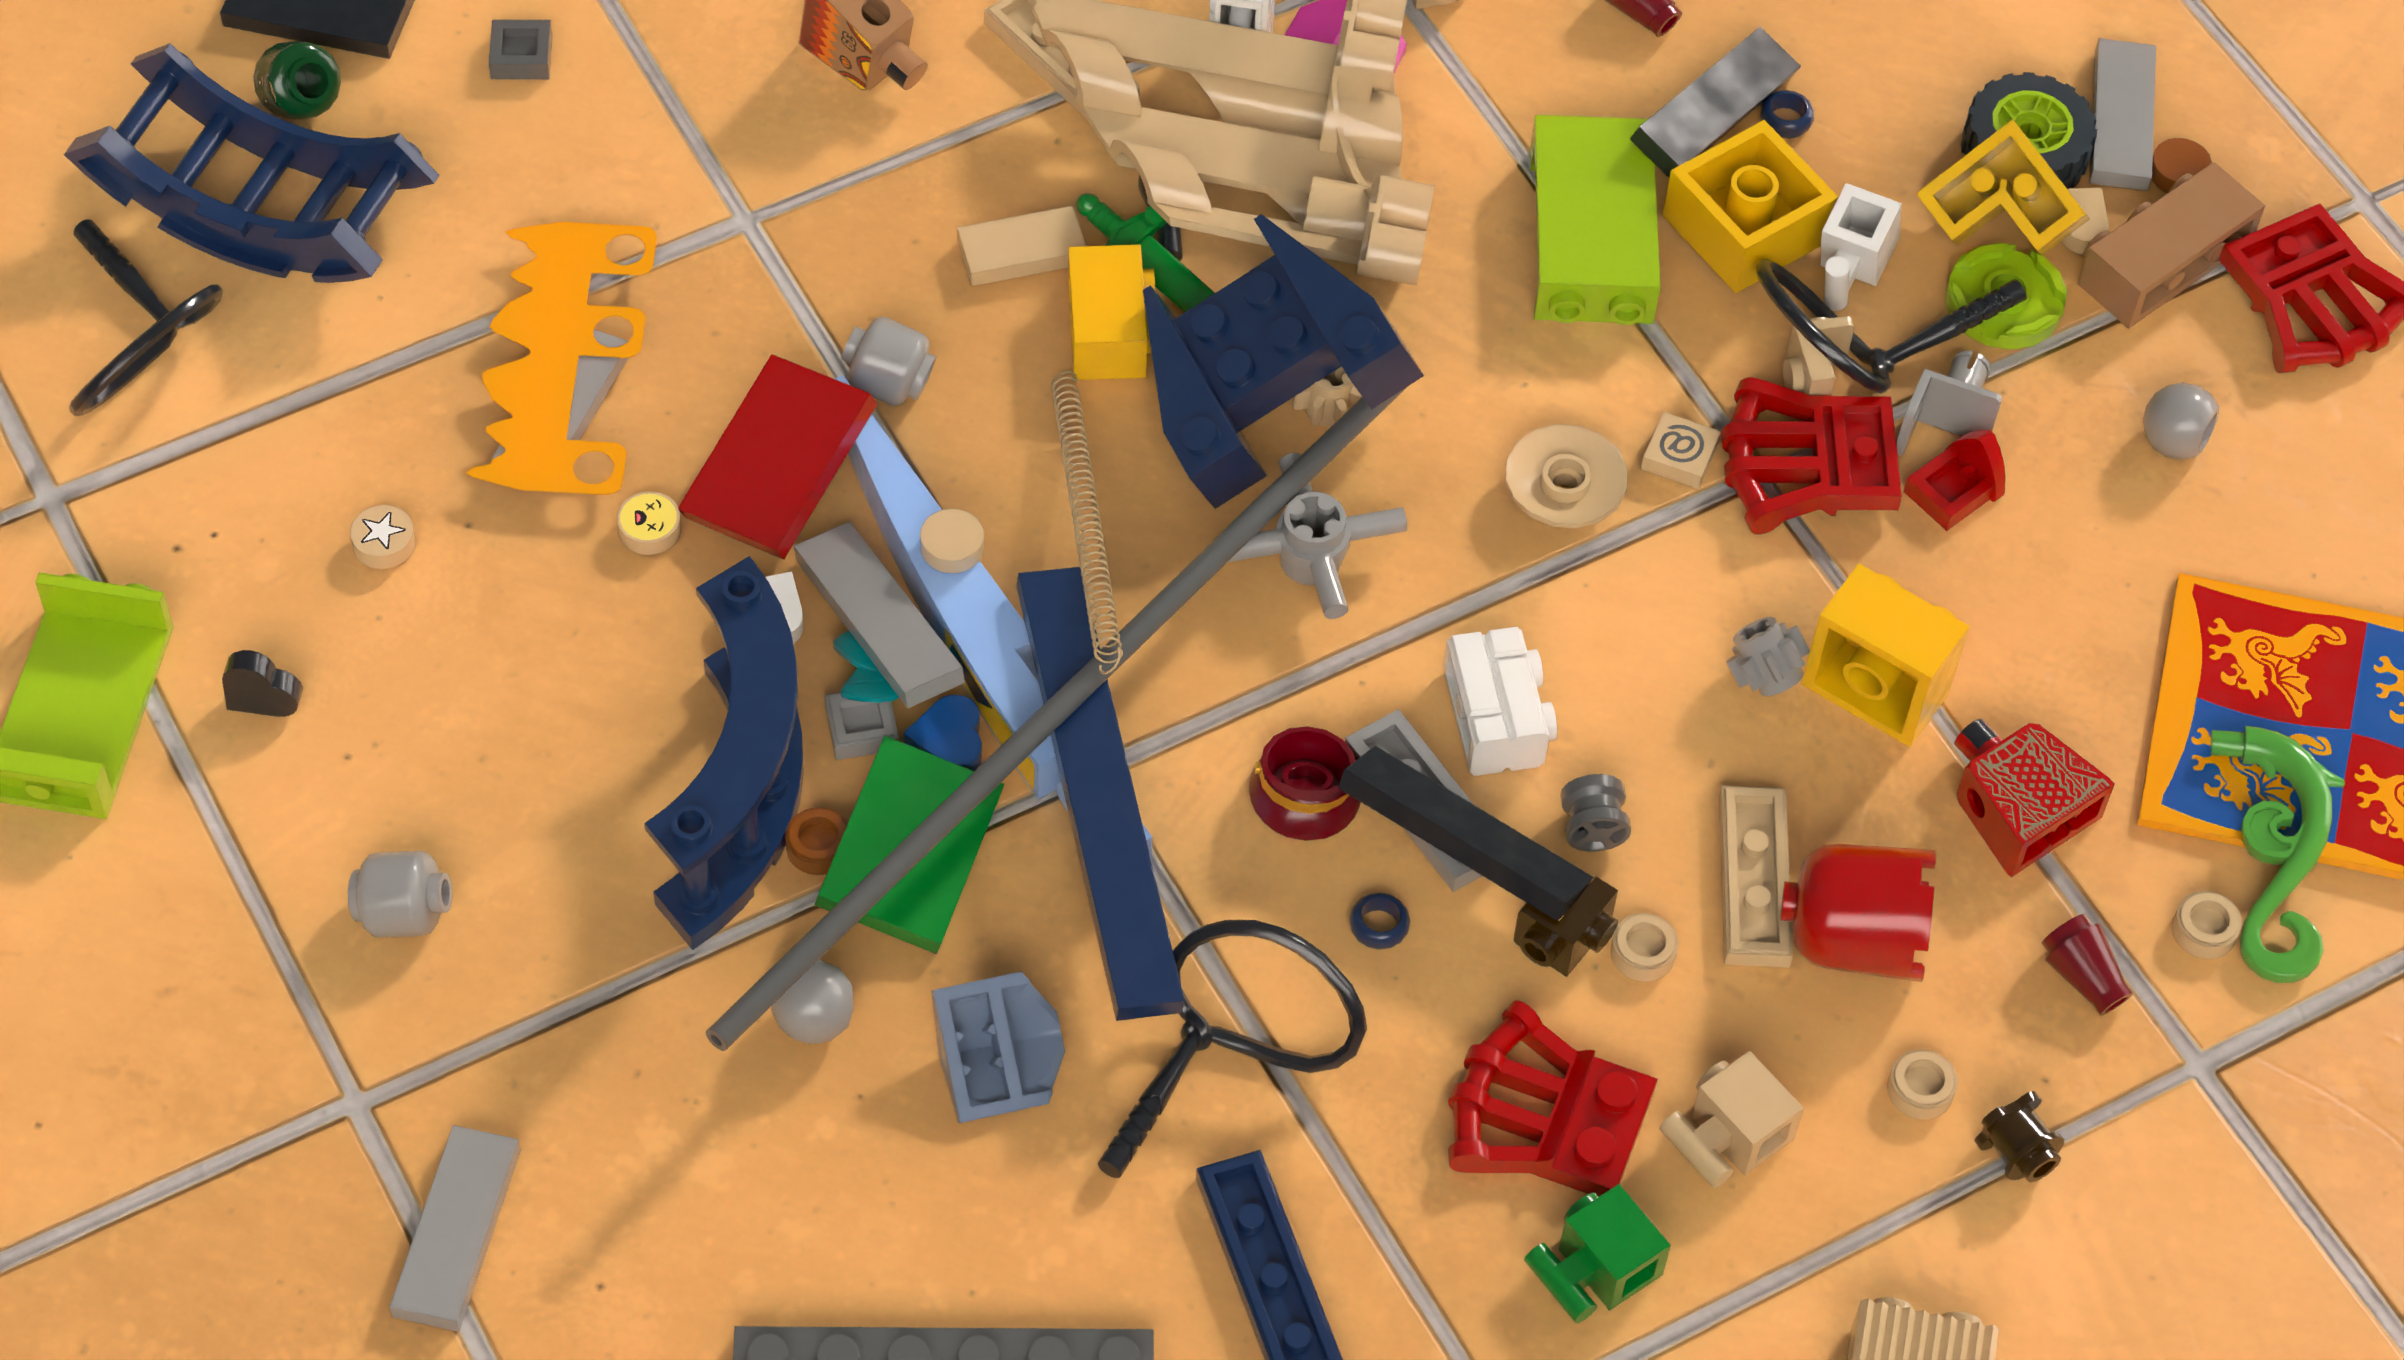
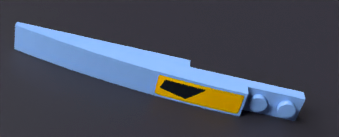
M843 375L835 378L850 385ZM871 414L848 453L882 535L922 615L961 664L965 683L962 685L972 701L977 705L980 714L994 736L1002 745L1043 706L1039 683L1034 676L1036 670L1025 622L980 561L971 569L960 573L940 572L926 563L921 554V528L929 516L942 509ZM1049 735L1017 767V770L1038 799L1057 790L1059 798L1068 812L1051 735ZM1143 825L1150 858L1152 860L1153 837Z

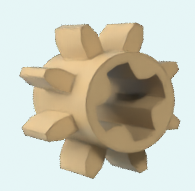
M1340 367L1293 398L1294 410L1305 409L1312 426L1331 427L1362 395L1348 378L1344 369Z

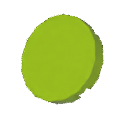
M1995 243L1978 246L1959 258L1948 278L1945 304L1949 313L1952 314L1954 310L1964 305L1967 306L1968 303L1979 297H1984L1985 294L1990 293L1994 289H2000V286L2013 279H2017L2021 283L2027 299L2004 312H1999L1997 316L1989 320H1984L1983 323L1976 327L1969 328L1964 333L1986 346L2008 350L2032 347L2050 337L2062 320L2066 303L2067 289L2060 271L2045 256L2033 250L2028 255L2021 251H2015L2016 245Z

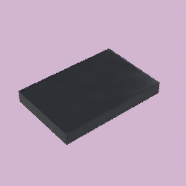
M225 0L220 15L224 27L390 59L415 0Z

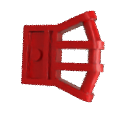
M2321 203L2225 244L2221 251L2219 261L2252 300L2251 310L2260 312L2264 316L2273 345L2272 357L2277 373L2296 372L2298 366L2331 364L2336 368L2353 362L2356 354L2363 350L2372 353L2387 347L2390 335L2404 320V281L2367 259ZM2351 281L2385 302V306L2379 313L2374 310ZM2323 288L2355 328L2346 332L2314 292ZM2286 304H2290L2319 341L2296 342Z
M1748 377L1740 380L1734 394V400L1737 405L1729 424L1721 430L1722 448L1725 452L1729 453V460L1724 465L1725 483L1728 487L1735 489L1747 511L1744 519L1753 534H1766L1777 528L1783 521L1816 510H1823L1830 516H1836L1837 510H1899L1902 490L1891 396H1811L1758 378ZM1770 410L1801 421L1756 420L1759 413ZM1756 448H1813V456H1753V450ZM1760 483H1816L1769 499Z
M1519 1000L1513 1001L1502 1013L1503 1022L1480 1044H1474L1469 1047L1463 1062L1467 1070L1464 1080L1454 1085L1448 1099V1105L1453 1110L1455 1142L1448 1148L1449 1166L1454 1171L1462 1173H1530L1587 1194L1596 1193L1600 1197L1616 1185L1621 1184L1655 1093L1658 1079L1594 1057L1596 1052L1594 1050H1575L1543 1025L1540 1017L1529 1005ZM1522 1041L1564 1074L1565 1078L1506 1059L1505 1056ZM1491 1082L1554 1104L1550 1117L1492 1098L1487 1093ZM1481 1123L1537 1142L1539 1146H1488L1481 1139Z

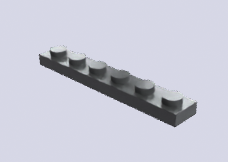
M735 1326L733 1360H1154V1329Z

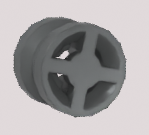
M1591 774L1578 777L1568 782L1561 789L1560 799L1562 808L1565 813L1570 815L1565 831L1567 841L1571 847L1587 852L1605 851L1623 844L1630 837V819L1621 810V807L1625 804L1626 794L1620 779L1611 775Z

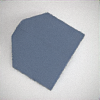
M1022 972L931 990L939 1059L958 1123L1049 1104L1053 1093L1052 1088L1065 1053L1057 1011L1035 989Z

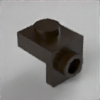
M1596 876L1560 921L1554 920L1528 903H1525L1518 912L1513 940L1531 961L1543 967L1550 966L1568 977L1590 949L1599 953L1614 934L1618 925V920L1613 917L1618 890Z

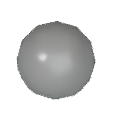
M2185 382L2167 385L2156 392L2146 405L2143 417L2145 437L2153 449L2165 457L2178 460L2195 458L2204 450L2213 433L2219 416V405L2211 393L2199 385Z
M818 960L772 1005L771 1011L779 1027L795 1040L807 1044L832 1041L849 1026L853 1012L852 984L839 967Z

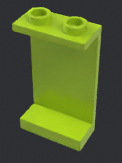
M1535 115L1530 146V171H1535L1538 252V286L1534 306V320H1553L1561 323L1576 321L1611 322L1620 325H1633L1636 323L1654 324L1661 287L1655 164L1630 140V137L1638 127L1648 119Z
M39 572L35 584L44 613L0 731V802L107 819L173 630L172 620L164 592L155 591L145 585L131 583L123 586L92 581L78 574L59 576Z

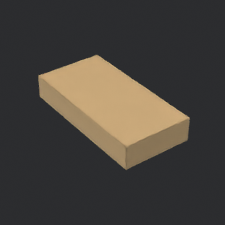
M1073 205L957 227V241L971 286L1068 268V247L1086 246Z

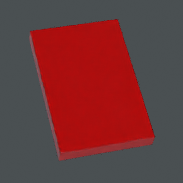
M771 354L680 503L679 511L685 518L784 560L878 403L866 391Z

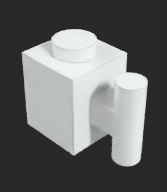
M1845 183L1822 230L1821 266L1825 267L1824 303L1831 310L1839 311L1847 306L1849 290L1855 279L1873 286L1877 285L1900 238L1902 203Z

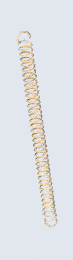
M1064 371L1053 379L1052 394L1094 656L1103 663L1116 662L1107 672L1102 671V665H1099V672L1104 675L1112 672L1119 664L1123 656L1122 643L1118 633V620L1116 618L1115 603L1113 602L1114 596L1109 578V565L1107 564L1106 549L1104 548V535L1102 533L1100 512L1098 510L1099 505L1094 488V476L1092 474L1079 389L1076 385L1068 383L1059 386L1055 390L1056 384L1063 379H1071L1076 383L1078 381L1076 373ZM1066 373H1071L1074 375V378L1067 376L1055 381L1059 376ZM1064 386H1072L1076 389V392L1069 390L1060 393L1058 396L1056 395L1057 391ZM1065 393L1075 394L1073 398H1059ZM1076 401L1074 405H1061L1063 402ZM1077 408L1075 412H1062L1064 409ZM1075 414L1079 416L1076 419H1063L1065 416H1071ZM1076 421L1080 423L1078 426H1064L1066 423H1073ZM1074 429H1080V430H1081L1079 433H1072V434H1067V433H1066L1068 430H1074ZM1069 437H1082L1080 440L1067 441ZM1071 444H1084L1082 447L1073 449L1068 448V446ZM1072 451H1084L1082 455H1069ZM1083 457L1086 459L1083 462H1070L1074 458L1077 459ZM1079 465L1087 466L1085 469L1080 470L1071 469L1072 467ZM1076 473H1088V475L1084 477H1073V475ZM1077 480H1089L1087 484H1074ZM1079 487H1090V490L1088 491H1075ZM1084 494H1090V495H1092V496H1091L1090 498H1088V499H1082V500L1077 499V497H1078L1079 495H1084ZM1081 502H1093L1090 506H1077ZM1086 509H1093V510H1094V512H1092V513H1090V514H1080V513H1079L1081 510H1086ZM1084 517H1095V519L1092 521H1080ZM1091 523L1097 525L1093 529L1081 528L1082 526ZM1086 532H1098V534H1096L1095 536H1082ZM1089 539H1098V540H1099V541H1098L1097 543H1095V544H1085V543H1084L1086 540H1089ZM1089 547H1100V549L1095 552L1085 551ZM1091 554L1102 555L1098 559H1087ZM1096 561L1103 563L1098 567L1087 566L1088 564ZM1096 569L1104 570L1103 573L1098 575L1089 574V572ZM1095 577L1105 578V580L1098 583L1090 581ZM1096 585H1106V586H1107L1106 588H1104V589H1102V590H1093V589H1091L1092 587H1094V586H1096ZM1101 592L1108 594L1107 596L1102 598L1092 597L1093 595ZM1101 600L1109 601L1106 605H1094V603ZM1101 608L1110 609L1107 613H1096ZM1102 616H1110V617H1112V618L1109 619L1108 621H1098V620H1097L1098 618H1100V617H1102ZM1103 624H1112V625H1113L1112 627H1110V628H1108V629H1099V628H1098L1099 626H1101V625H1103ZM1104 632L1114 633L1112 636L1109 637L1099 636ZM1105 640H1115V642L1110 645L1100 644ZM1118 643L1117 650L1111 653H1104L1097 649L1098 646L1112 647ZM1097 653L1102 655L1118 653V658L1112 661H1105L1098 657Z

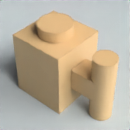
M1748 1051L1730 1065L1726 1061L1715 1064L1698 1081L1696 1085L1698 1093L1691 1119L1699 1126L1698 1128H1695L1680 1111H1676L1668 1116L1659 1128L1713 1188H1717L1725 1183L1734 1172V1169L1722 1158L1720 1153L1723 1152L1745 1176L1795 1139L1804 1108L1754 1054Z

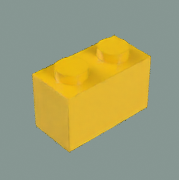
M1141 245L1068 247V295L1073 372L1076 373L1078 380L1146 378L1147 354L1152 353L1143 290L1151 285L1155 291L1154 269L1142 268Z

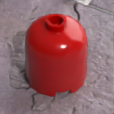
M1830 844L1823 845L1812 851L1802 863L1797 883L1784 881L1780 921L1793 922L1794 943L1801 956L1811 964L1826 969L1922 982L1925 966L1923 963L1913 962L1915 950L1928 951L1935 886H1929L1928 881L1921 880L1922 868H1935V850Z

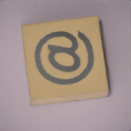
M1663 411L1643 456L1641 470L1699 489L1718 446L1721 431Z

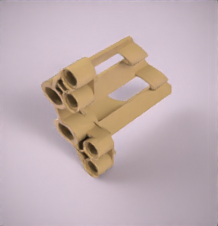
M1039 0L1034 5L1031 11L1047 46L1059 48L1070 65L1076 84L1077 95L1075 100L1092 129L1118 166L1138 170L1145 186L1147 203L1170 226L1269 246L1254 221V218L1258 215L1211 207L1202 181L1267 193L1298 223L1274 218L1268 219L1318 257L1358 265L1357 275L1417 285L1435 185L1404 180L1401 177L1402 113L1397 94H1394V68L1407 0H1347L1338 45L1098 0ZM1124 60L1189 72L1215 105L1222 122L1141 107L1136 84Z

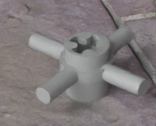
M1289 453L1279 460L1282 474L1301 456L1300 453ZM1309 482L1287 504L1286 509L1279 517L1276 529L1258 532L1228 562L1280 553L1281 567L1285 574L1295 582L1304 585H1315L1324 616L1328 619L1340 618L1348 612V606L1338 572L1342 565V560L1345 558L1350 547V541L1406 532V514L1404 508L1400 507L1346 517V512L1338 500L1322 492H1313Z

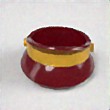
M1309 726L1296 727L1274 735L1264 747L1261 759L1256 761L1249 782V795L1257 815L1273 831L1287 838L1309 841L1326 839L1338 834L1355 818L1361 804L1360 801L1338 787L1344 770L1355 762L1353 751L1342 738L1324 729Z

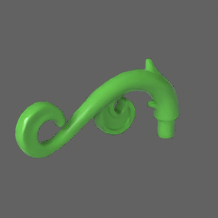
M2245 726L2244 732L2212 730L2210 755L2242 757V764L2259 765L2270 779L2276 777V772L2291 783L2301 803V826L2298 833L2294 836H2283L2277 831L2281 827H2291L2294 819V813L2278 801H2261L2250 807L2241 825L2242 842L2251 856L2260 862L2282 865L2273 880L2254 903L2244 921L2240 938L2241 956L2247 966L2261 978L2275 983H2294L2307 978L2318 967L2324 951L2321 934L2306 917L2293 911H2287L2280 916V925L2288 928L2296 938V945L2286 953H2275L2268 951L2263 946L2260 938L2261 927L2316 865L2327 844L2332 824V796L2329 787L2343 788L2345 781L2317 762L2313 755L2296 740L2277 731L2252 726Z

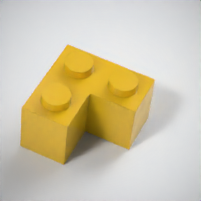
M2013 119L1916 193L1950 239L1958 246L2004 210L2007 211L2041 255L2047 253L2090 220L2089 216Z

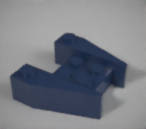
M1262 214L1255 217L1254 221L1275 255L1176 318L1151 285L1143 290L1163 433L1189 479L1215 509L1267 476L1241 430L1306 390L1315 382L1320 381L1342 367L1364 400L1373 409L1424 376L1400 335L1376 300Z

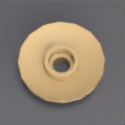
M1554 424L1535 429L1516 442L1506 460L1505 484L1513 502L1530 518L1552 527L1581 528L1599 523L1617 510L1627 491V466L1620 451L1603 435L1582 426ZM1559 485H1565V486H1568V487H1570V488H1572V489H1564V488H1560V487H1558V486H1559Z

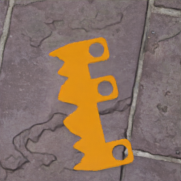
M555 222L513 228L505 231L510 238L525 242L528 249L536 254L535 259L512 271L510 275L517 282L531 287L532 291L508 302L493 318L489 328L495 333L523 345L530 350V353L522 359L489 368L481 373L483 384L492 400L509 412L512 418L495 422L485 429L487 434L505 448V452L494 458L491 464L472 467L465 473L476 479L522 491L595 495L614 494L620 490L623 484L627 456L625 448L615 442L567 440L579 356L631 358L636 356L642 349L646 317L640 309L634 307L587 305L591 273L636 276L647 274L654 265L657 234L652 228L647 226ZM632 235L643 242L645 252L639 261L629 265H619L607 257L606 246L617 236ZM611 316L622 317L631 323L633 335L622 346H603L596 341L593 334L594 328L599 321ZM601 452L608 455L613 461V473L607 480L601 483H584L574 474L573 466L575 461L585 453Z

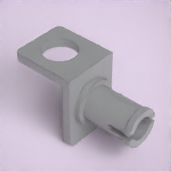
M1962 351L1956 354L1952 360L1948 376L1924 369L1906 410L1897 439V453L1899 456H1903L1917 421L1960 436L1976 430H1993L2002 396L1982 388L1990 374V364L1983 355L1978 354L1973 368L1968 369L1967 365L1973 351Z

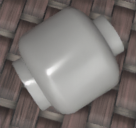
M881 316L874 319L867 330L855 326L846 343L841 360L851 364L848 372V382L851 386L866 391L874 398L889 405L898 406L903 404L908 397L918 400L930 376L937 356L929 353L930 341L926 335L888 317Z
M425 851L378 852L370 854L361 864L360 869L352 872L349 879L348 904L352 918L356 922H362L363 927L374 937H410L430 934L438 924L441 913L448 912L451 907L452 884L450 877L447 873H440L436 861Z

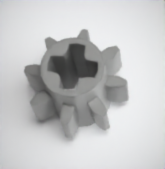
M1766 617L1746 625L1733 637V642L1736 646L1732 648L1735 656L1726 662L1739 687L1749 684L1752 691L1758 689L1761 695L1772 696L1788 690L1802 679L1804 673L1801 667L1805 665L1802 657L1810 653V650L1798 626L1788 629L1785 623L1778 624L1774 617Z

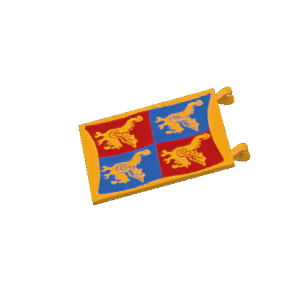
M2179 573L2176 581L2137 825L2245 847L2242 842L2241 825L2248 809L2261 801H2278L2294 813V819L2291 827H2281L2277 831L2283 836H2294L2297 834L2302 821L2301 803L2289 781L2277 772L2275 778H2268L2259 765L2242 764V757L2210 755L2212 730L2244 732L2245 726L2260 727L2277 731L2296 740L2313 755L2317 762L2345 781L2343 788L2329 787L2332 796V824L2327 844L2317 863L2404 880V617Z

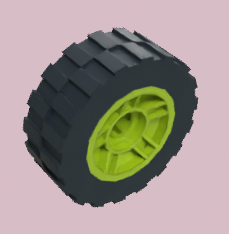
M2023 72V75H2013L2011 73L2003 75L2002 79L1997 81L1991 80L1985 84L1984 90L1976 93L1964 126L1961 153L1968 154L2013 119L2067 189L2070 187L2074 188L2079 184L2081 175H2085L2098 129H2095L2097 120L2095 113L2089 109V102L2084 96L2080 97L2075 92V88L2067 83L2062 84L2056 81V78L2048 75L2043 77L2035 75V73Z

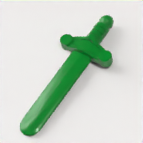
M1084 193L1078 197L1076 205L1080 214L1086 216L1090 223L1109 238L1105 246L1141 245L1142 268L1154 269L1155 287L1181 310L1187 312L1215 294L1213 290L1153 238L1158 229L1165 226L1166 221L1151 206L1147 207L1145 212L1124 221L1104 202H1100L1094 194Z

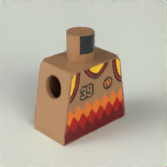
M804 0L798 43L859 89L871 90L889 76L902 89L909 90L920 81L928 67V64L909 48L914 17L901 0Z

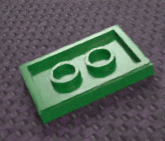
M884 735L814 905L831 911L974 771ZM1000 783L857 923L937 954L1005 784Z

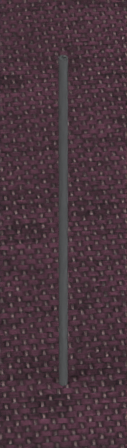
M1405 389L1373 409L1361 397L1118 632L1120 634V642L1122 643L1123 656L1112 672L1104 675L1099 672V665H1102V671L1107 672L1116 662L1103 663L1093 656L706 1031V1036L712 1045L721 1051H726ZM1110 640L1106 645L1113 644L1115 640ZM1118 643L1112 647H1103L1100 651L1104 653L1114 652L1118 648ZM1097 653L1098 657L1105 661H1112L1118 658V653L1113 655Z

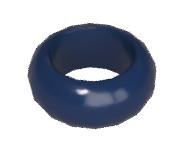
M1783 90L1773 93L1763 102L1760 119L1761 121L1765 120L1782 138L1790 139L1799 137L1809 130L1814 122V109L1804 95L1795 91ZM1788 108L1796 111L1801 118L1792 121L1783 120L1776 116L1773 111Z
M1380 892L1368 894L1360 898L1351 909L1349 923L1353 935L1359 942L1369 948L1381 950L1392 948L1402 942L1409 931L1410 917L1408 909L1399 899L1390 894ZM1379 910L1392 915L1397 921V925L1389 931L1380 932L1367 927L1362 918L1371 911Z

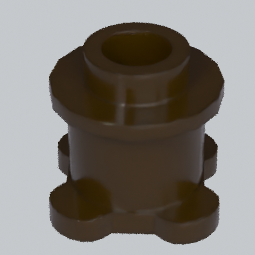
M2035 1091L2027 1092L2018 1100L2004 1107H1997L1988 1113L1981 1122L1984 1126L1982 1132L1974 1140L1982 1151L1994 1146L2007 1164L2005 1174L2011 1180H2019L2025 1177L2028 1182L2038 1181L2051 1173L2061 1162V1157L2058 1153L2064 1146V1138L2058 1132L2051 1133L2036 1114L2035 1109L2041 1104L2042 1099Z

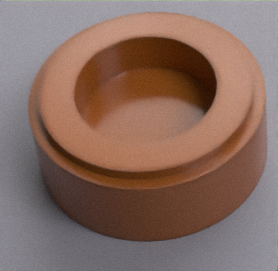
M2185 138L2168 139L2160 143L2154 151L2151 180L2159 189L2168 193L2172 185L2180 177L2187 173L2194 176L2212 163L2211 157L2207 150L2195 141Z
M821 807L806 809L795 815L785 832L786 852L790 862L797 869L807 874H827L848 824L847 821L836 811Z

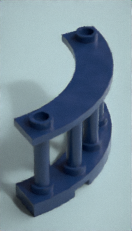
M171 43L140 54L131 62L130 65L149 82V85L116 130L111 126H107L77 137L64 153V156L83 174L125 207L133 199L144 208L161 217L162 220L157 228L178 240L218 259L252 271L279 278H286L291 270L313 273L312 278L314 282L320 283L350 282L372 277L383 259L366 243L365 235L396 190L431 185L440 176L423 158L420 150L414 144L407 141L400 133L375 138H349L309 130L286 122L245 102L223 88L199 70L189 57L179 52ZM168 99L205 126L171 174L150 161L134 147ZM226 139L263 158L232 204H225L192 188ZM287 167L322 179L294 221L274 219L255 214ZM347 186L367 189L346 221L342 217L324 221Z
M750 556L696 588L697 597L713 618L725 645L724 648L703 660L705 675L718 691L728 710L722 733L704 767L684 792L665 809L644 823L645 831L679 871L672 879L653 891L655 905L692 950L719 932L754 897V888L762 880L771 864L774 866L777 864L786 846L785 832L791 819L797 815L801 801L804 776L803 740L797 709V662L792 635L777 596L767 578Z

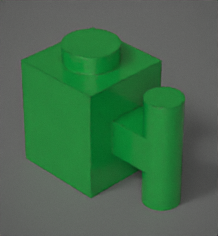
M1618 1184L1600 1197L1596 1193L1585 1195L1566 1212L1559 1251L1566 1259L1560 1262L1546 1243H1541L1534 1247L1524 1258L1525 1263L1572 1320L1578 1324L1591 1316L1597 1308L1594 1301L1584 1291L1585 1287L1589 1286L1610 1311L1663 1276L1671 1244L1622 1186Z

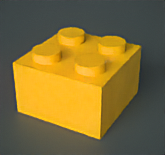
M1762 120L1672 169L1662 216L1735 293H1738L1759 281L1756 265L1762 259H1769L1785 267L1821 247L1822 230L1839 196L1765 120Z
M1858 563L1819 615L1801 685L1911 747L1949 695L1970 626L1957 619L1948 609L1932 605L1902 588L1893 578L1884 574H1877Z

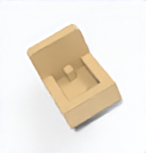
M1850 316L1836 318L1816 317L1810 319L1818 329L1848 355L1854 332V325ZM1793 326L1786 358L1783 363L1785 387L1811 396H1831L1836 378L1831 365L1832 362Z

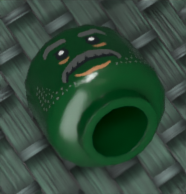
M291 41L277 43L264 51L256 63L253 75L255 93L262 105L274 115L290 119L314 118L326 112L338 98L341 86L339 67L332 55L321 46L309 42Z

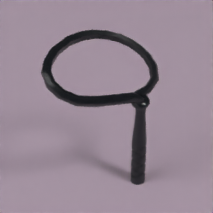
M91 219L78 223L73 233L75 238L91 255H94V259L101 266H104V270L114 278V281L157 322L121 351L80 390L69 406V410L74 416H82L91 412L125 387L170 347L180 328L195 324L212 312L221 301L223 289L219 285L213 284L198 291L169 311L133 264H130V261L123 253H120V250L113 242H110V239Z
M1762 259L1756 265L1759 282L1770 299L1791 324L1835 366L1874 393H1885L1891 388L1889 373L1894 371V365L1898 362L1957 337L1961 333L1968 331L1969 328L1972 329L1983 323L1984 320H1989L1997 316L1999 312H2004L2027 299L2021 283L2017 279H2013L2000 286V289H1994L1990 293L1985 294L1984 297H1979L1968 303L1967 306L1964 305L1954 310L1952 314L1949 313L1887 351L1877 347L1871 349L1853 332L1849 350L1861 362L1871 366L1872 374L1849 357L1818 329L1794 303L1782 286L1799 299L1816 317H1838L1811 289L1792 273L1769 259Z
M1223 920L1207 924L1189 933L1173 950L1180 983V970L1186 957L1197 947L1213 939L1227 936H1252L1269 940L1298 954L1314 966L1336 990L1348 1014L1350 1033L1345 1044L1334 1052L1311 1056L1284 1050L1219 1026H1210L1206 1019L1191 1005L1183 991L1185 1000L1183 1011L1178 1013L1185 1021L1180 1032L1182 1041L1138 1099L1139 1103L1135 1104L1128 1115V1120H1125L1118 1130L1119 1134L1115 1135L1108 1146L1109 1148L1098 1161L1099 1168L1113 1178H1120L1123 1175L1129 1162L1137 1153L1138 1146L1142 1145L1147 1137V1132L1151 1131L1158 1120V1115H1161L1191 1058L1196 1051L1209 1048L1211 1043L1275 1066L1307 1073L1337 1069L1355 1057L1367 1031L1364 1007L1351 982L1325 953L1295 933L1257 920Z

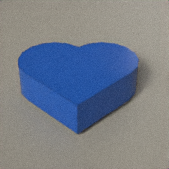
M953 694L944 696L936 701L903 733L904 743L975 771L981 764L982 742L979 736L980 713L977 705L963 695Z

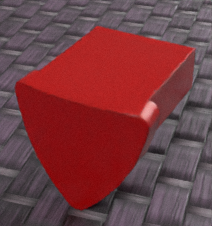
M1976 430L1962 435L1952 442L1944 452L1907 477L1903 492L1946 531L1989 500L1995 502L2005 494L2006 482L2004 460L1995 434L1991 430Z

